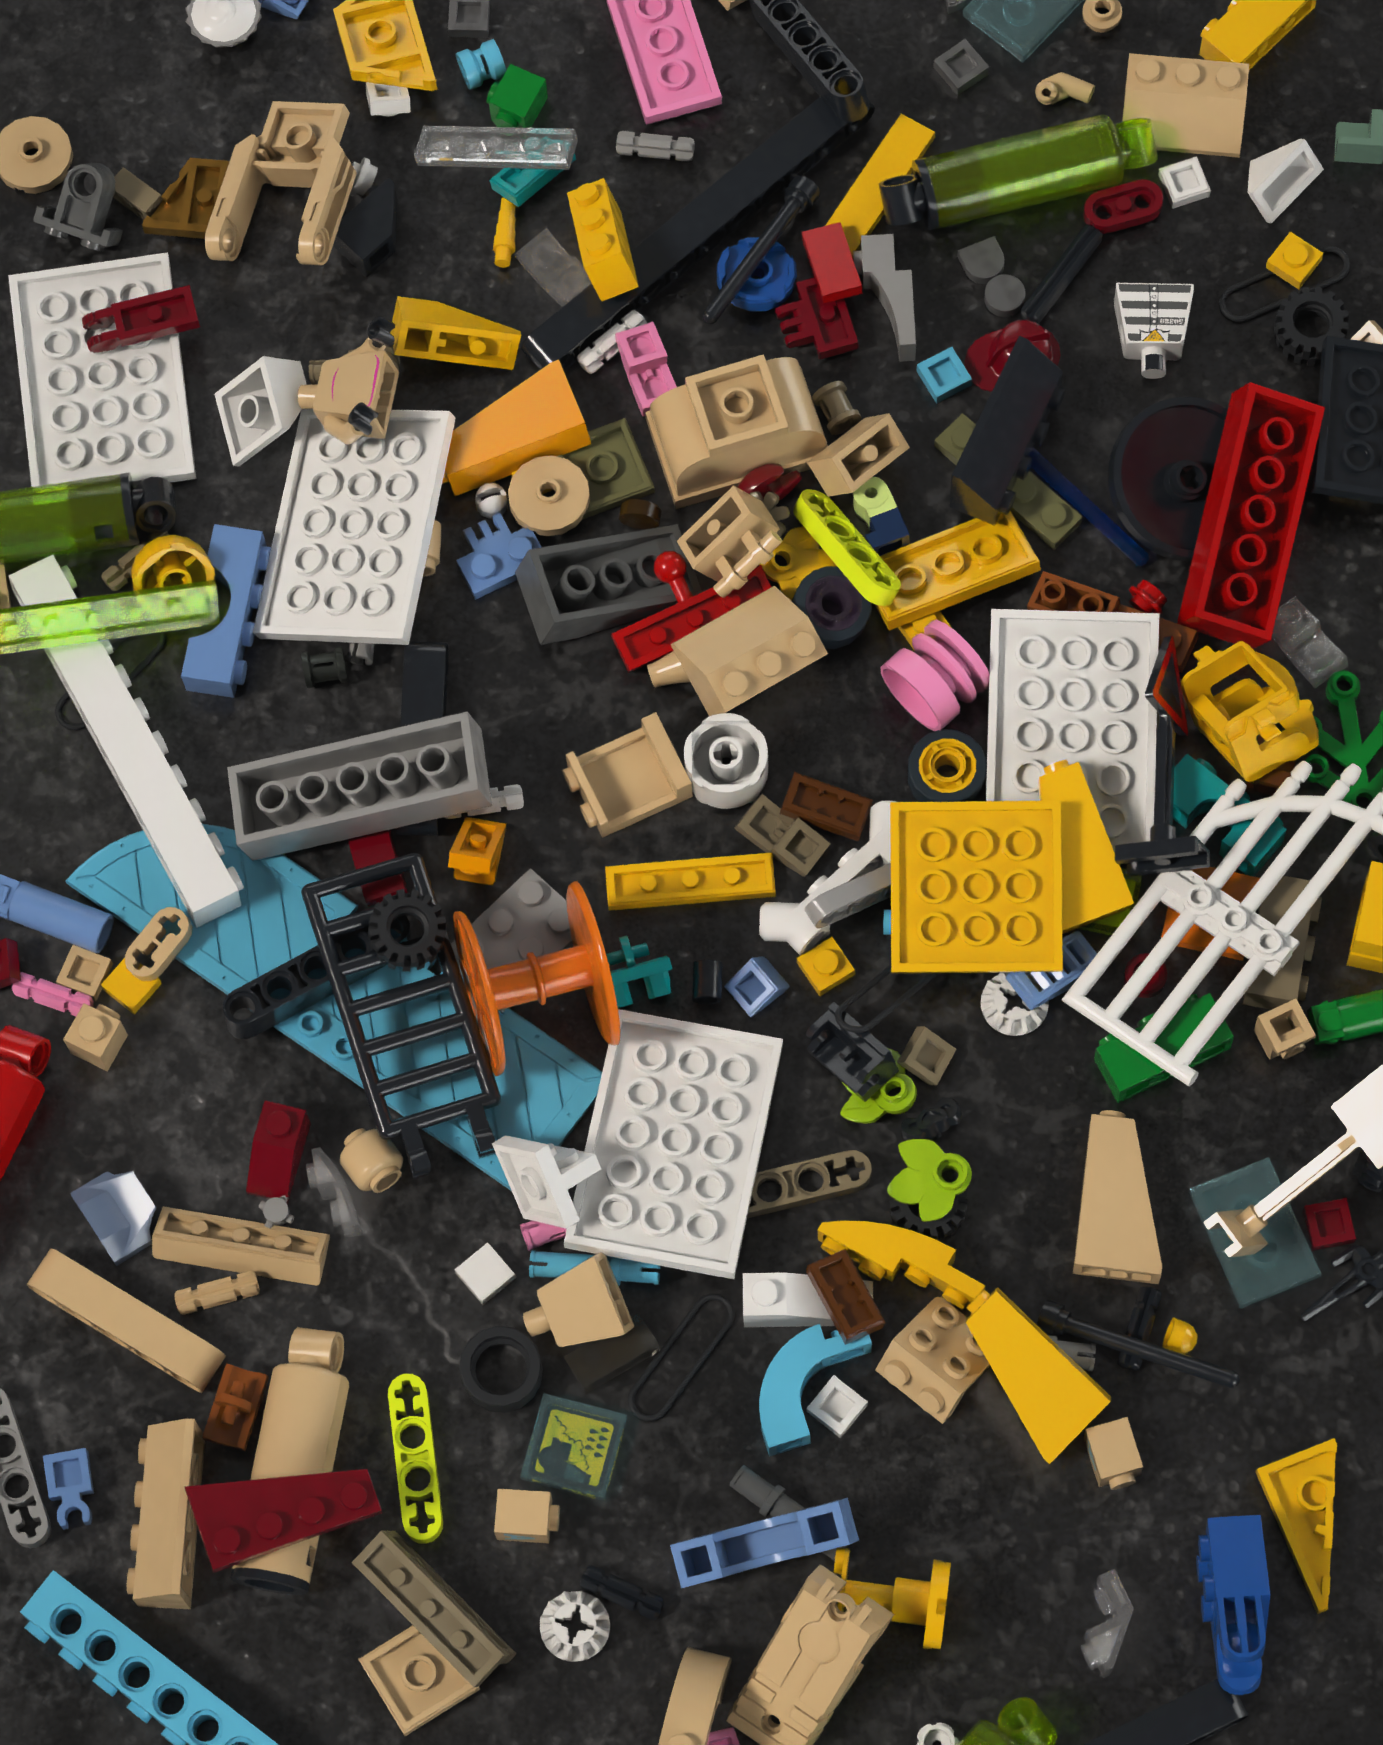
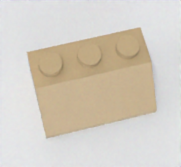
M1129 53L1120 147L1240 158L1249 64Z
M776 586L765 590L670 644L709 716L728 712L828 654L809 617Z

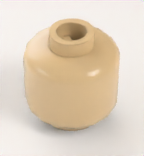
M364 1128L357 1129L347 1136L344 1141L345 1147L340 1154V1164L360 1190H373L374 1193H380L393 1186L399 1180L402 1173L400 1169L403 1165V1156L391 1139L381 1138L377 1129L366 1131Z

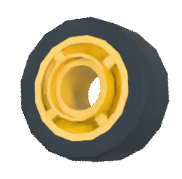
M937 730L926 734L914 745L908 759V784L913 796L919 802L976 801L986 784L987 760L981 746L970 735L958 730ZM943 765H950L958 773L952 777H943L936 770Z

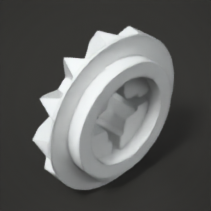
M1000 972L997 976L987 981L981 995V1009L985 1020L998 1032L1010 1036H1020L1034 1031L1044 1021L1048 1012L1049 1001L1030 1010L1022 1000L1026 1009L1016 1006L1004 1014L1008 1002L1004 993L1015 996L1017 992L1006 980V976L1010 972ZM1028 975L1027 977L1039 992L1043 991L1032 975Z
M582 1590L564 1591L553 1600L548 1601L540 1617V1634L545 1646L553 1655L565 1661L579 1662L595 1656L604 1647L609 1637L610 1619L605 1607L598 1598ZM577 1608H580L581 1622L594 1629L579 1630L576 1637L573 1638L572 1644H570L568 1628L556 1622L571 1620L573 1614H576Z

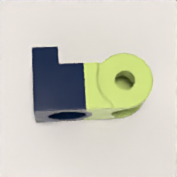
M872 477L853 492L854 512L859 519L866 522L870 533L865 535V539L879 556L910 544V534L888 486L882 479Z

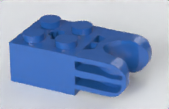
M1261 1515L1207 1518L1206 1535L1198 1536L1199 1556L1196 1557L1198 1582H1203L1204 1595H1201L1203 1622H1211L1217 1678L1220 1686L1230 1694L1245 1695L1255 1691L1261 1682V1657L1265 1650L1271 1596Z

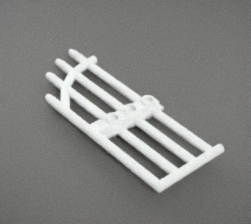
M1302 761L1291 771V776L1284 780L1273 796L1235 806V801L1240 800L1247 787L1242 780L1236 779L1225 790V795L1220 796L1190 835L1196 836L1205 844L1216 829L1254 819L1210 877L1205 880L1192 870L1160 873L1068 990L1062 1001L1190 1087L1199 1074L1189 1067L1193 1059L1264 969L1275 976L1280 968H1283L1292 957V953L1300 942L1290 934L1368 833L1374 830L1383 835V791L1376 795L1366 809L1342 801L1350 791V786H1354L1362 772L1359 766L1352 763L1342 772L1341 778L1335 781L1324 796L1295 795L1300 789V784L1307 780L1312 771V766L1306 761ZM1281 812H1311L1241 903L1221 890ZM1331 814L1355 822L1276 926L1256 913L1260 905ZM1160 901L1180 915L1106 1010L1087 998L1086 995ZM1196 924L1214 936V938L1139 1033L1121 1021L1120 1018L1190 928ZM1231 947L1249 959L1176 1055L1173 1056L1154 1042L1225 950Z

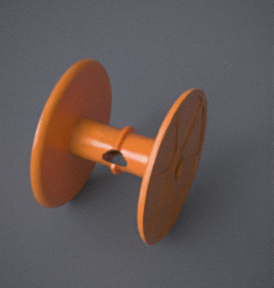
M574 881L568 886L566 895L569 927L573 943L572 948L537 957L533 952H529L525 960L487 969L470 920L461 911H455L453 914L455 942L463 982L495 1076L501 1075L506 1065L504 1040L498 1010L535 1000L544 1005L546 1004L547 997L584 988L590 1009L602 1037L610 1045L616 1046L620 1043L619 1013L609 963L591 905L578 881Z

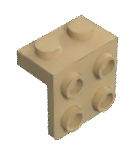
M935 1297L891 1341L875 1371L943 1424L952 1415L966 1390L985 1372L990 1364L966 1324L968 1317L944 1298Z

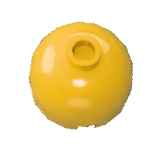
M177 535L160 536L146 543L135 556L131 569L133 590L144 610L159 618H165L164 615H178V618L188 617L202 609L212 597L214 591V567L204 549L190 538Z

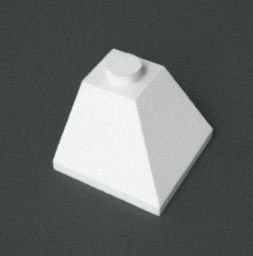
M263 356L214 394L233 466H241L286 432L301 412L302 408L298 403V389L300 385H307L301 361Z

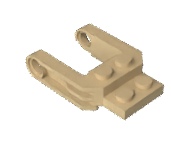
M273 101L262 134L258 137L250 135L235 145L205 233V249L211 260L234 261L238 257L262 185L268 183L272 186L311 188L301 218L303 226L298 241L299 254H296V257L302 265H324L328 261L357 174L339 145L350 114L345 104Z

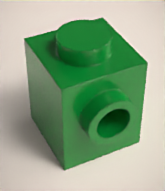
M510 64L500 83L495 81L488 92L486 103L489 104L491 121L505 132L514 133L516 131L527 136L548 98L546 79Z

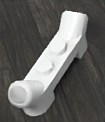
M879 801L871 807L869 842L859 851L856 848L848 851L838 863L840 868L829 878L825 875L818 878L808 889L807 893L809 896L801 903L765 902L760 907L759 935L764 941L788 942L801 956L817 946L830 934V925L818 929L814 926L805 912V907L822 893L891 863L890 802L897 801Z

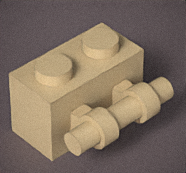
M733 485L677 540V543L694 570L717 581L713 588L718 595L725 598L733 589L739 590L748 582L747 576L760 563L765 565L774 556L773 551L782 543V539L776 533L780 528L763 501Z

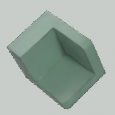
M1372 109L1369 124L1337 123L1334 161L1369 164L1383 163V110Z

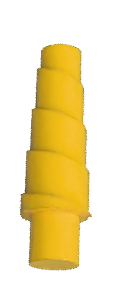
M504 197L501 198V207L493 243L494 263L502 268L510 266L511 255L515 252L516 206Z

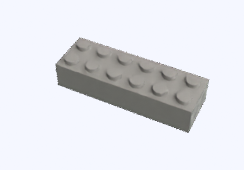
M468 711L227 767L236 843L252 861L492 806L482 730Z

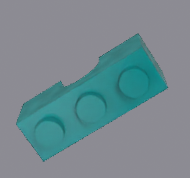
M1186 754L1174 768L1173 819L1185 829L1197 816L1208 813L1220 796L1225 795V790L1229 786L1216 776L1217 772L1211 764L1201 758L1195 760L1189 754ZM1244 792L1240 800L1235 801V806L1250 802L1249 795ZM1279 817L1275 819L1237 868L1245 875L1255 876L1282 845L1287 829L1283 827V822ZM1254 819L1230 825L1231 831L1222 840L1219 855L1223 858L1227 855Z

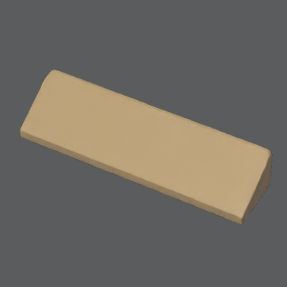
M163 1206L152 1235V1255L154 1258L238 1273L253 1271L256 1276L317 1286L322 1278L330 1234L277 1225L267 1228L264 1226L265 1223Z

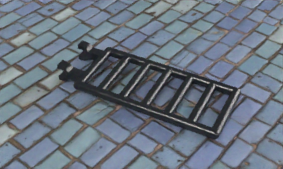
M411 853L306 884L301 890V895L378 1134L383 1139H391L401 1135L413 1179L430 1174L429 1169H431V1164L419 1130L466 1116L479 1159L495 1154L492 1145L495 1139L484 1110L499 1105L501 1095L447 930L441 952L437 953L443 974L353 1000L346 976L389 963L385 960L381 962L377 958L376 951L340 960L333 937L369 927L370 917L373 914L374 908L328 921L321 901V897L410 871L415 890H419L420 896L425 897L426 894L431 896L432 903L436 905V896L424 860L420 854ZM422 937L401 942L400 944L413 945L420 941ZM441 991H449L455 1014L366 1040L359 1016ZM462 1030L469 1053L379 1080L371 1056L453 1031ZM472 1069L475 1070L482 1093L395 1120L391 1119L384 1096Z

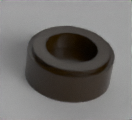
M629 499L621 504L619 520L624 525L635 529L658 528L662 511L658 505L650 501Z

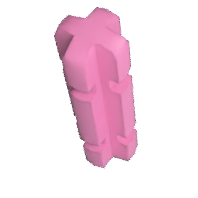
M20 972L21 981L12 984V991L16 996L27 1000L32 997L34 1002L64 1013L69 1010L73 1016H77L83 1003L91 1007L94 1004V1000L90 995L79 991L73 994L70 988L41 978L36 981L37 979H34L35 976Z

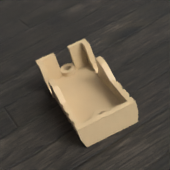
M821 1564L808 1576L795 1600L784 1614L781 1624L728 1713L726 1721L760 1745H813L823 1732V1727L832 1717L833 1711L842 1701L864 1666L861 1663L883 1634L894 1616L892 1612L868 1596L860 1605H856L850 1595L840 1593L847 1582ZM837 1602L842 1603L847 1611H840L837 1607ZM771 1715L776 1716L780 1724H775L771 1720Z

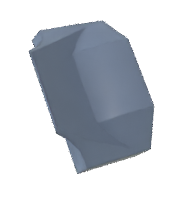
M133 1171L121 1174L105 1172L70 1193L116 1266L152 1244L149 1229L157 1208Z

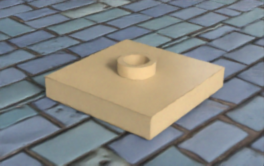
M413 1625L358 1659L404 1736L412 1733L480 1690V1687H473Z

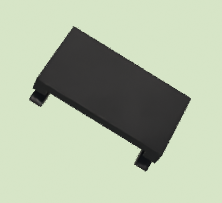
M833 1002L828 1007L829 1010L807 1030L806 1036L813 1040L807 1049L814 1058L866 1102L896 1075L899 1070L891 1051L870 1032H849L837 1024L835 1012L839 1005ZM842 1012L841 1017L846 1024L857 1027L862 1026L847 1012Z

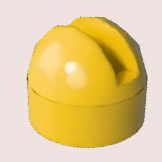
M1174 1317L1166 1330L1162 1347L1186 1354L1196 1346L1197 1333L1189 1323Z

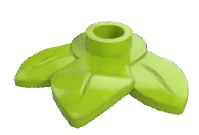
M889 1049L899 1072L866 1102L843 1083L852 1094L840 1112L843 1118L856 1123H874L886 1113L902 1114L913 1106L917 1097V1089L913 1080L906 1075V1069L897 1063L901 1056L898 1052ZM901 1088V1091L896 1096L888 1095L892 1089Z
M912 1139L900 1143L898 1150L907 1168L894 1177L887 1188V1193L901 1203L909 1205L919 1204V1214L923 1222L936 1221L943 1218L952 1210L955 1196L963 1193L970 1185L972 1171L969 1163L958 1154L944 1153L931 1140ZM951 1169L957 1172L958 1178L954 1182H947L942 1178V1173Z

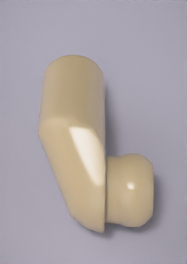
M1060 72L1039 82L1036 86L1035 94L1038 101L1045 105L1054 104L1068 97L1088 104L1094 93L1095 85Z

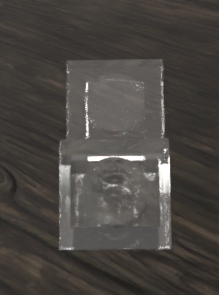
M1115 1569L1099 1575L1096 1583L1099 1589L1093 1591L1103 1615L1111 1613L1113 1619L1086 1630L1084 1635L1086 1644L1081 1646L1083 1656L1091 1670L1098 1668L1102 1678L1112 1673L1134 1610Z

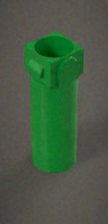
M1383 989L1335 999L1329 1003L1327 1000L1323 1001L1320 1005L1311 1006L1306 1012L1309 1023L1316 1034V1037L1313 1039L1315 1046L1325 1043L1332 1045L1336 1044L1340 1039L1341 1041L1382 1033Z

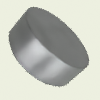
M1008 274L993 277L985 288L984 300L986 307L991 313L1000 317H1010L1017 314L1025 302L1023 283L1015 276Z

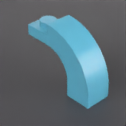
M819 1323L798 1333L779 1350L765 1373L759 1398L761 1431L769 1457L811 1444V1435L801 1407V1397L806 1384L818 1371L825 1367L871 1353L872 1342L869 1335L845 1345L837 1329L831 1332L832 1338L825 1340Z

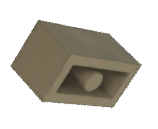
M123 167L114 177L116 183L113 198L144 220L147 215L151 217L162 202L161 194Z

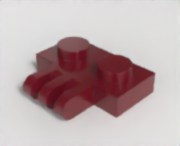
M815 277L796 282V290L800 301L785 304L775 309L777 319L784 320L780 323L782 333L789 334L784 338L787 348H794L814 342L819 360L858 349V339L844 298L823 304Z

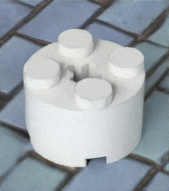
M731 713L712 715L703 720L702 724L693 732L691 731L686 739L684 746L685 771L692 783V792L698 801L716 808L731 809L752 803L760 796V792L764 788L768 777V748L763 734L749 723V720ZM723 758H731V763L727 765L722 764Z

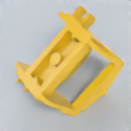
M1239 641L1224 651L1218 650L1214 652L1206 645L1193 653L1194 657L1199 661L1197 667L1186 673L1181 681V690L1193 722L1198 730L1214 745L1245 781L1253 782L1288 761H1295L1319 745L1318 728L1312 714L1314 710L1311 700L1299 699V692L1294 678L1279 662L1264 654L1255 652L1244 641ZM1248 664L1270 686L1261 688L1254 680L1248 678L1236 682L1215 696L1212 695L1210 690L1214 684ZM1278 722L1285 728L1282 732L1275 725ZM1257 735H1260L1265 740V742L1258 745L1256 740Z

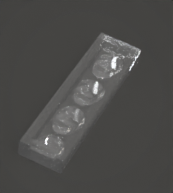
M424 125L414 156L418 166L569 170L578 143V137L575 129Z

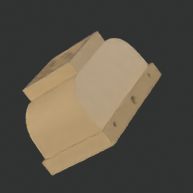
M763 354L685 377V385L671 389L658 396L651 403L650 411L645 412L646 422L676 509L723 496L733 485L737 487L749 472L766 464H780L784 469L782 476L795 470L799 472L810 470L811 468L807 462L828 447L798 360L792 357L766 360Z

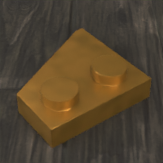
M189 158L180 170L177 181L170 184L161 196L162 202L151 217L147 215L143 220L142 228L144 234L205 239L206 229L230 161Z

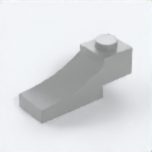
M893 234L861 235V250L853 251V261L858 275H862L863 289H871L889 317L896 338L899 362L915 361L916 336L912 270L895 271Z

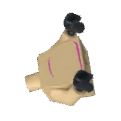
M380 316L375 317L371 321L367 331L368 338L360 347L340 358L326 360L322 364L318 384L300 385L298 389L299 406L302 409H313V412L324 426L325 431L344 444L350 445L362 436L385 439L399 371L385 351L386 347L394 345L395 338L390 332L395 328V323Z

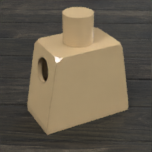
M602 1252L593 1255L539 1288L537 1296L541 1306L523 1313L525 1327L532 1337L551 1330L559 1347L618 1337L635 1327L607 1256Z

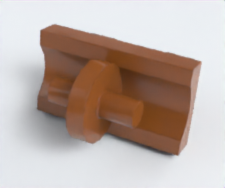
M226 1363L202 1436L203 1440L246 1451L269 1379L267 1374L248 1371Z

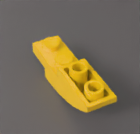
M868 1221L822 1222L817 1230L818 1241L822 1242L821 1248L825 1252L832 1255L846 1249L850 1258L860 1264L858 1269L874 1280L880 1281L884 1277L893 1282L898 1271L902 1268L906 1270L904 1275L910 1281L925 1288L928 1284L943 1291L942 1297L946 1301L961 1309H964L966 1305L968 1306L985 1289L984 1284L952 1267L955 1261L956 1249L918 1232L889 1224Z

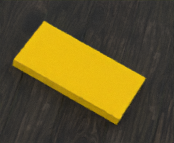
M1009 511L1008 515L1001 513L995 526L974 518L881 555L880 557L899 578L901 587L891 605L879 606L875 604L890 631L1041 571L1040 561L1011 511Z

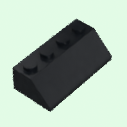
M1018 337L951 475L950 507L994 526L1001 513L1008 515L1016 497V492L1012 491L1018 478L1021 480L1026 478L1033 461V457H1030L1029 454L1034 444L1041 446L1050 425L1049 422H1046L1047 416L1051 409L1058 411L1066 393V388L1061 387L1063 371L1024 337Z

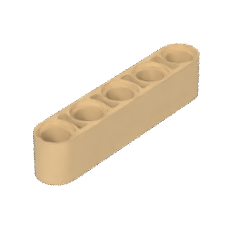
M50 1248L27 1283L31 1290L199 1393L204 1391L226 1357L224 1353L207 1341L55 1249Z

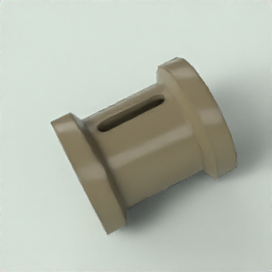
M834 381L826 384L812 396L814 405L821 407L828 421L827 428L831 435L842 434L862 420L859 411L853 409L845 394L847 387L843 381Z

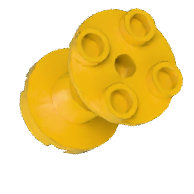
M836 1548L834 1573L842 1574L841 1579L847 1582L840 1593L850 1595L856 1605H860L868 1596L894 1614L891 1622L925 1626L923 1648L941 1649L951 1563L934 1559L931 1581L896 1577L894 1586L847 1580L850 1548ZM837 1602L838 1609L843 1612L844 1605Z

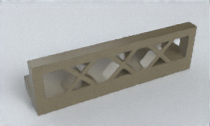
M380 1531L351 1562L473 1687H479L499 1664L509 1663L517 1654L396 1531Z

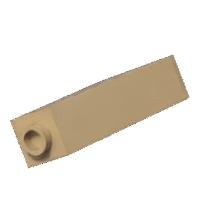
M1113 1110L1101 1111L1100 1115L1091 1114L1073 1274L1159 1285L1162 1262L1135 1119L1125 1118L1126 1115L1124 1113Z

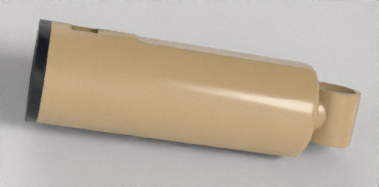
M300 1327L294 1330L289 1344V1363L279 1364L272 1371L250 1480L329 1473L333 1471L349 1390L347 1378L338 1373L344 1355V1339L340 1332ZM319 1536L234 1565L230 1578L238 1584L263 1591L289 1595L308 1594Z

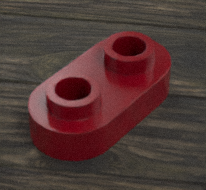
M1141 179L1097 191L1086 200L1084 207L1085 223L1099 229L1102 234H1107L1150 222L1156 219L1162 210V190L1156 183ZM1144 201L1149 206L1147 208H1139L1136 206V203ZM1100 212H1107L1110 214L1111 217H1109L1108 219H1101L1097 216V214Z

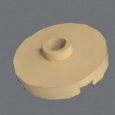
M29 116L15 120L3 128L0 133V178L7 186L14 190L15 188L24 190L25 193L37 194L49 191L63 182L68 173L67 170L73 161V151L68 135L59 124L48 118ZM38 149L36 154L26 155L28 150Z
M552 455L536 457L521 465L512 476L508 489L510 510L518 524L526 530L528 528L543 536L560 535L575 528L583 519V515L588 510L590 503L588 481L581 469L568 459ZM546 489H553L556 492L551 497L542 495V492Z

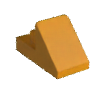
M465 817L449 853L448 867L454 868L455 879L485 885L494 884L506 832L505 823Z

